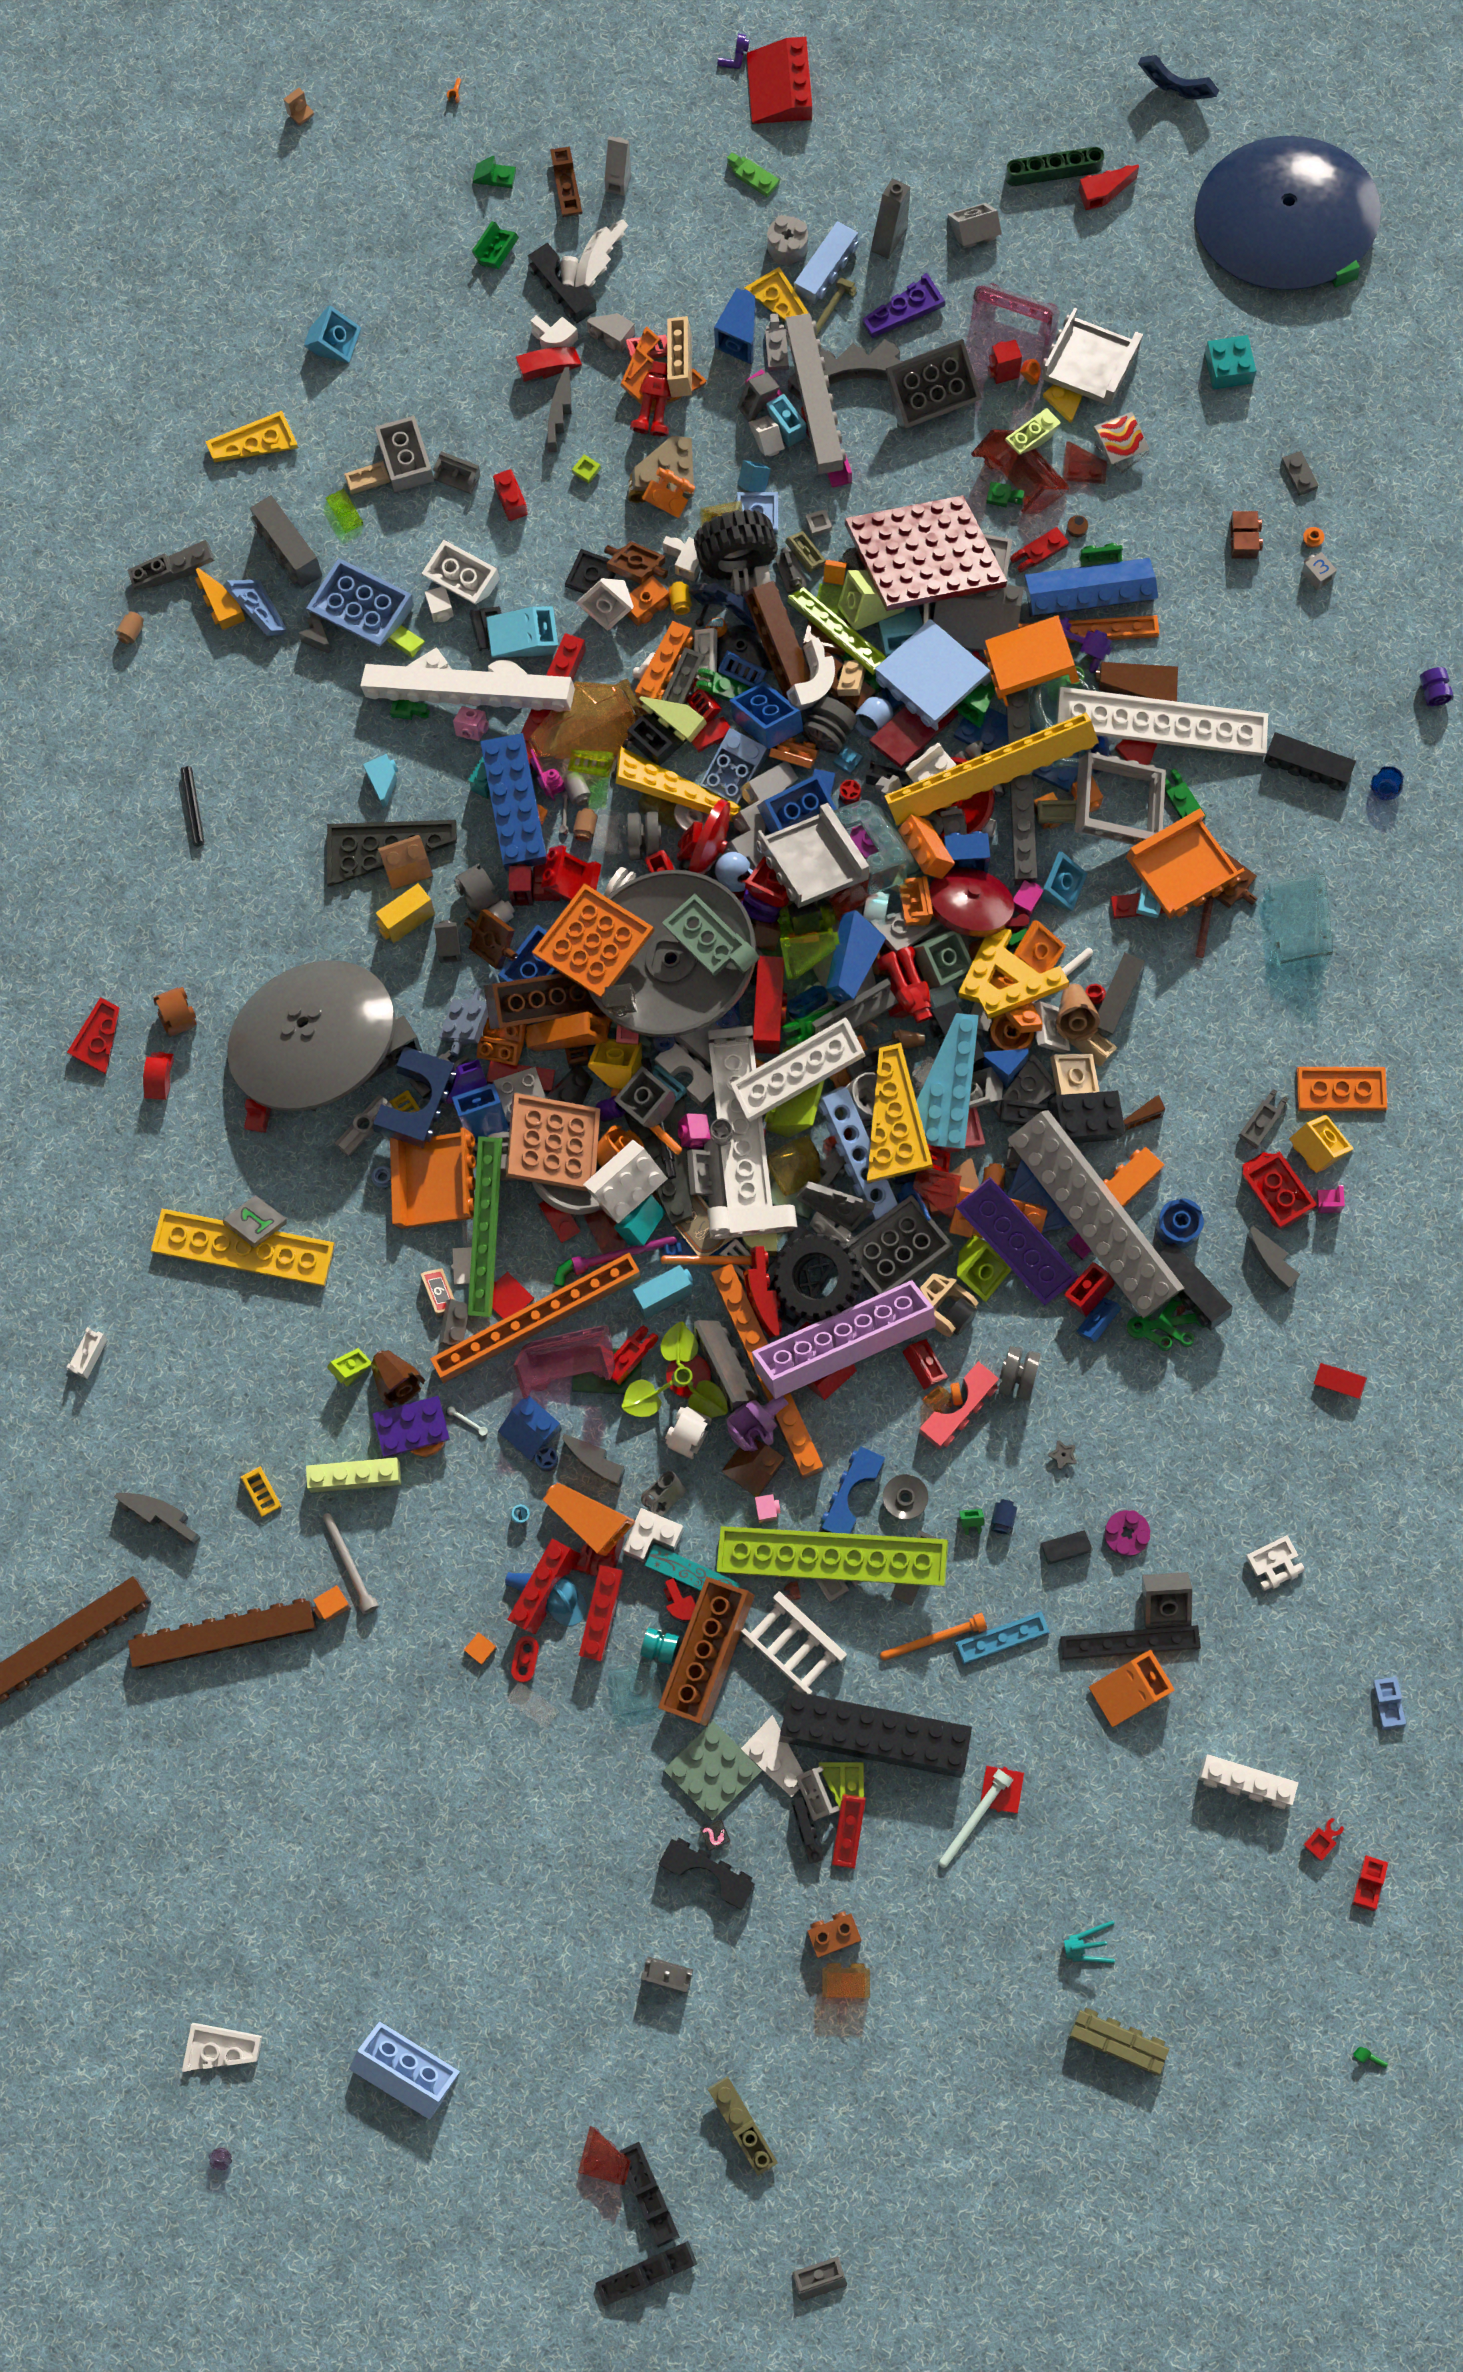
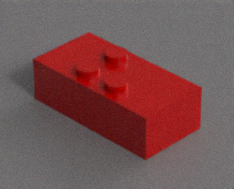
M759 956L753 1032L754 1053L780 1054L781 1026L786 1025L787 993H783L784 957Z

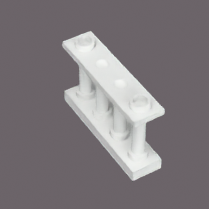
M779 1591L773 1597L775 1602L773 1605L774 1609L751 1633L745 1628L741 1631L744 1636L742 1641L751 1649L755 1646L795 1684L793 1689L796 1692L812 1695V1691L808 1688L811 1683L831 1662L834 1663L837 1660L841 1664L847 1657V1654ZM787 1613L792 1618L791 1624L768 1649L765 1648L757 1639L781 1614ZM804 1629L809 1634L808 1640L785 1665L782 1664L774 1655L797 1630L801 1631ZM820 1644L826 1650L824 1652L825 1656L801 1681L791 1671L814 1646L817 1647Z

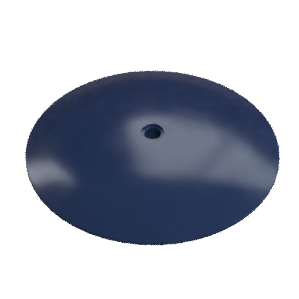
M1277 136L1257 140L1225 156L1205 178L1199 190L1195 208L1197 231L1210 257L1234 277L1255 286L1276 290L1305 289L1338 278L1336 272L1347 267L1355 260L1359 262L1366 255L1377 235L1381 217L1379 194L1365 168L1344 150L1330 143L1302 136Z

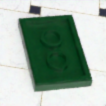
M575 1346L572 1392L625 1395L627 1388L633 1382L641 1380L642 1360L624 1381L618 1385L601 1371L618 1349Z

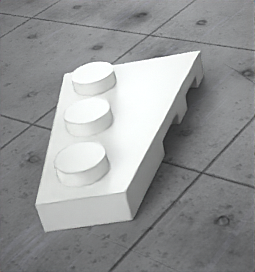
M772 1715L741 1749L792 1798L800 1790L796 1776L804 1772L789 1744L779 1742L781 1730Z
M192 2023L182 2072L256 2062L259 2057L262 2036Z

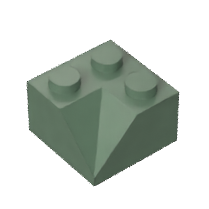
M951 929L943 931L913 947L916 955L914 958L929 988L942 986L968 972L972 965V960L960 933Z

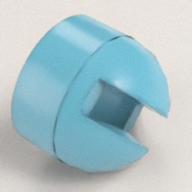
M516 1505L511 1511V1518L517 1524L525 1523L530 1516L529 1509L525 1505ZM516 1510L520 1511L522 1520L518 1519Z

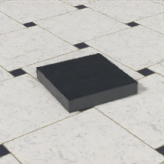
M580 549L565 582V587L585 594L601 579H614L616 573L607 570V562L610 559Z

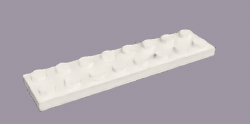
M753 1038L744 1042H736L734 1040L727 1041L725 1044L709 1043L717 1119H727L733 1128L731 1142L720 1146L728 1211L770 1207L772 1206L762 1116L750 1122L746 1118L730 1084L756 1069Z

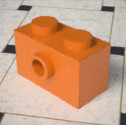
M652 575L629 594L634 607L626 615L637 626H640L642 623H648L652 619L653 614L658 610H664L669 605V592Z

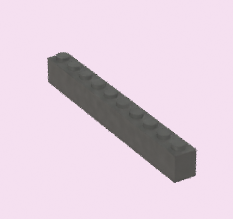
M1028 688L1006 695L1009 705L1006 706L1008 744L1030 736ZM1031 772L1027 775L1017 776L1010 781L1014 886L1022 885L1024 880L1029 883L1037 882L1033 781Z

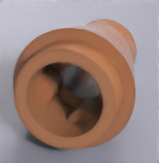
M901 1029L892 1032V1039L899 1037L903 1050L924 1046L925 1044L924 1033Z

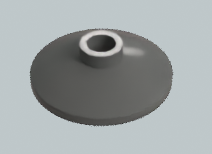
M910 1474L897 1475L886 1484L883 1491V1503L887 1511L894 1517L903 1520L913 1519L925 1510L928 1503V1491L925 1484L916 1476ZM906 1494L909 1496L910 1500L908 1502H903L901 1500V1496Z

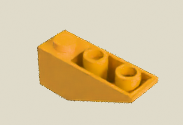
M197 568L198 577L195 580L199 589H204L206 593L203 595L207 607L212 606L214 612L210 614L215 625L220 624L222 630L246 621L240 605L223 585Z

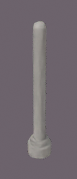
M325 1513L323 1515L325 1525L360 1597L359 1608L362 1614H368L379 1607L375 1597L373 1598L372 1595L368 1594L331 1514Z

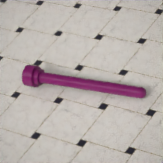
M669 1236L647 1242L644 1246L636 1245L587 1259L580 1256L571 1258L575 1275L585 1273L588 1267L614 1261L627 1253L633 1256L663 1248L665 1245H674L677 1239L675 1236Z

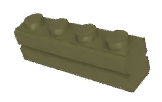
M1085 2007L1084 2011L1078 2010L1068 2038L1156 2076H1160L1170 2049L1164 2046L1165 2041L1152 2036L1151 2040L1142 2037L1143 2032L1133 2027H1130L1129 2030L1121 2028V2022L1107 2017L1106 2021L1098 2018L1099 2013Z

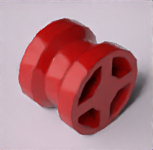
M845 780L840 786L839 797L841 802L850 806L858 803L861 795L860 784L855 780Z

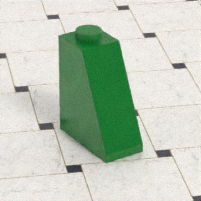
M992 677L990 683L986 686L981 683L954 707L958 713L979 728L984 723L996 693Z

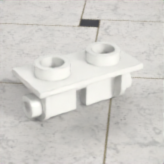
M819 1212L815 1213L809 1224L817 1233L825 1234L829 1237L832 1236L844 1244L854 1238L853 1233L841 1225L836 1229L834 1226L837 1223Z

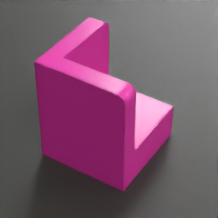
M847 456L846 461L843 462V470L827 473L832 488L852 483V471Z
M1338 1185L1336 1189L1317 1191L1318 1213H1341L1345 1207L1343 1185Z

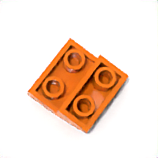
M791 737L771 748L770 757L809 769L815 763L820 749L815 748L816 744L804 741L803 744L795 742V737Z
M488 1016L483 1029V1035H481L478 1043L477 1058L517 1065L524 1044L527 1024L490 1029Z

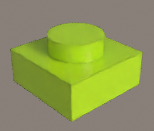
M583 454L572 468V474L589 484L601 470V465Z

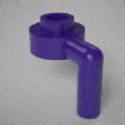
M738 33L735 59L718 57L717 66L734 69L741 68L744 51L748 52L750 39H746V34Z

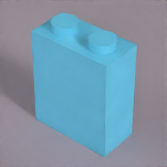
M678 1265L634 1289V1300L644 1318L647 1319L692 1295L693 1278L688 1269L683 1270L681 1265Z

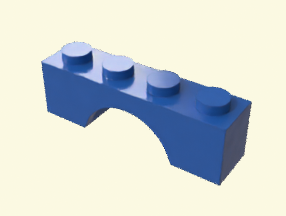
M860 1446L858 1452L853 1451L848 1462L852 1465L848 1472L844 1470L839 1481L842 1486L839 1492L834 1491L829 1503L832 1504L830 1512L825 1511L821 1518L822 1532L851 1534L856 1524V1518L848 1507V1496L851 1490L858 1484L876 1481L885 1462V1457Z

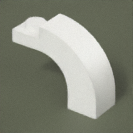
M819 637L810 639L803 646L810 667V680L794 684L786 692L789 702L800 711L813 706L828 692L834 680L835 665L833 656L825 657L824 647L821 645Z

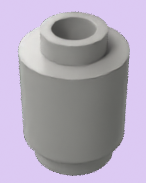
M578 772L568 774L563 779L564 788L572 804H577L578 806L586 804L591 797V793L583 776Z

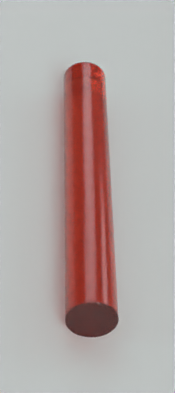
M1212 895L1206 898L1207 900L1204 902L1195 955L1199 958H1204L1214 900Z

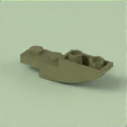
M726 2076L707 2088L757 2176L778 2164L729 2077Z

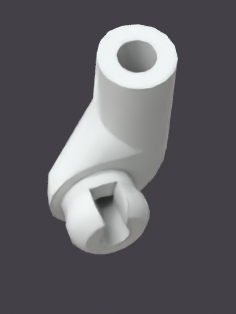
M650 653L640 668L635 667L633 669L632 675L635 679L641 680L655 653Z

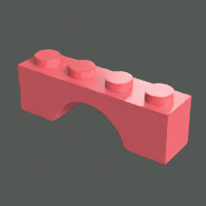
M978 1361L963 1379V1384L967 1391V1401L964 1406L951 1414H941L934 1411L920 1427L919 1433L939 1450L943 1446L947 1448L955 1439L953 1434L958 1429L962 1431L970 1422L967 1418L971 1413L977 1414L984 1406L982 1402L987 1395L992 1397L998 1390L999 1378Z

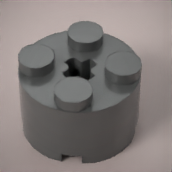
M479 863L456 876L454 880L455 889L460 896H465L467 902L465 904L471 914H478L481 910H485L500 901L498 894H493L492 890L495 887L484 869H480Z

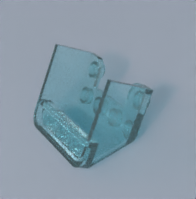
M861 800L833 810L845 830L862 825L879 850V852L868 856L866 859L870 873L867 889L868 895L904 883V880L907 878H917L922 874L920 866L898 831L900 827L896 825L888 811L868 800Z

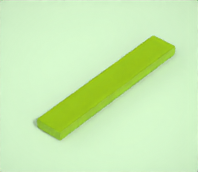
M804 587L788 596L787 602L870 673H876L875 668L887 657Z

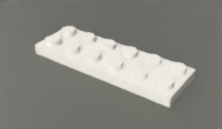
M845 1017L730 1084L746 1118L751 1122L866 1055L849 1021Z

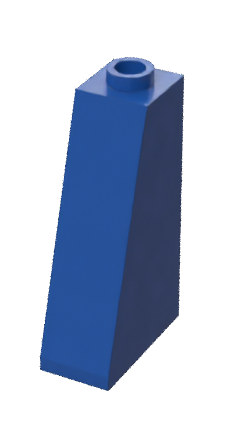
M856 910L845 913L841 917L826 984V990L840 1003L855 998L886 939V936Z

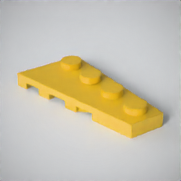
M282 411L205 441L214 463L298 449V444Z

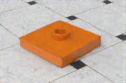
M1033 921L1014 955L1041 974L1054 968L1066 945L1039 921Z

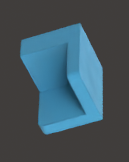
M743 460L737 485L747 491L765 492L771 469L762 463Z

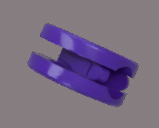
M748 890L745 891L744 899L741 902L749 917L766 923L776 922L780 915L779 911L782 909V907H774L753 897Z

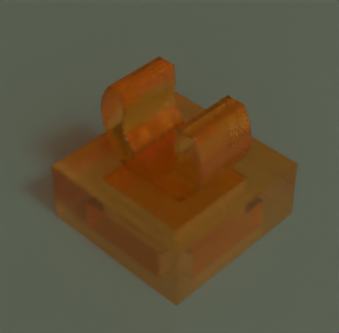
M939 1385L921 1399L927 1407L941 1414L943 1412L940 1407L944 1403L949 1408L952 1407V1403L949 1400L952 1396L948 1390Z

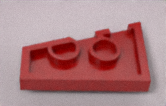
M100 997L67 1051V1054L106 1075L120 1008Z

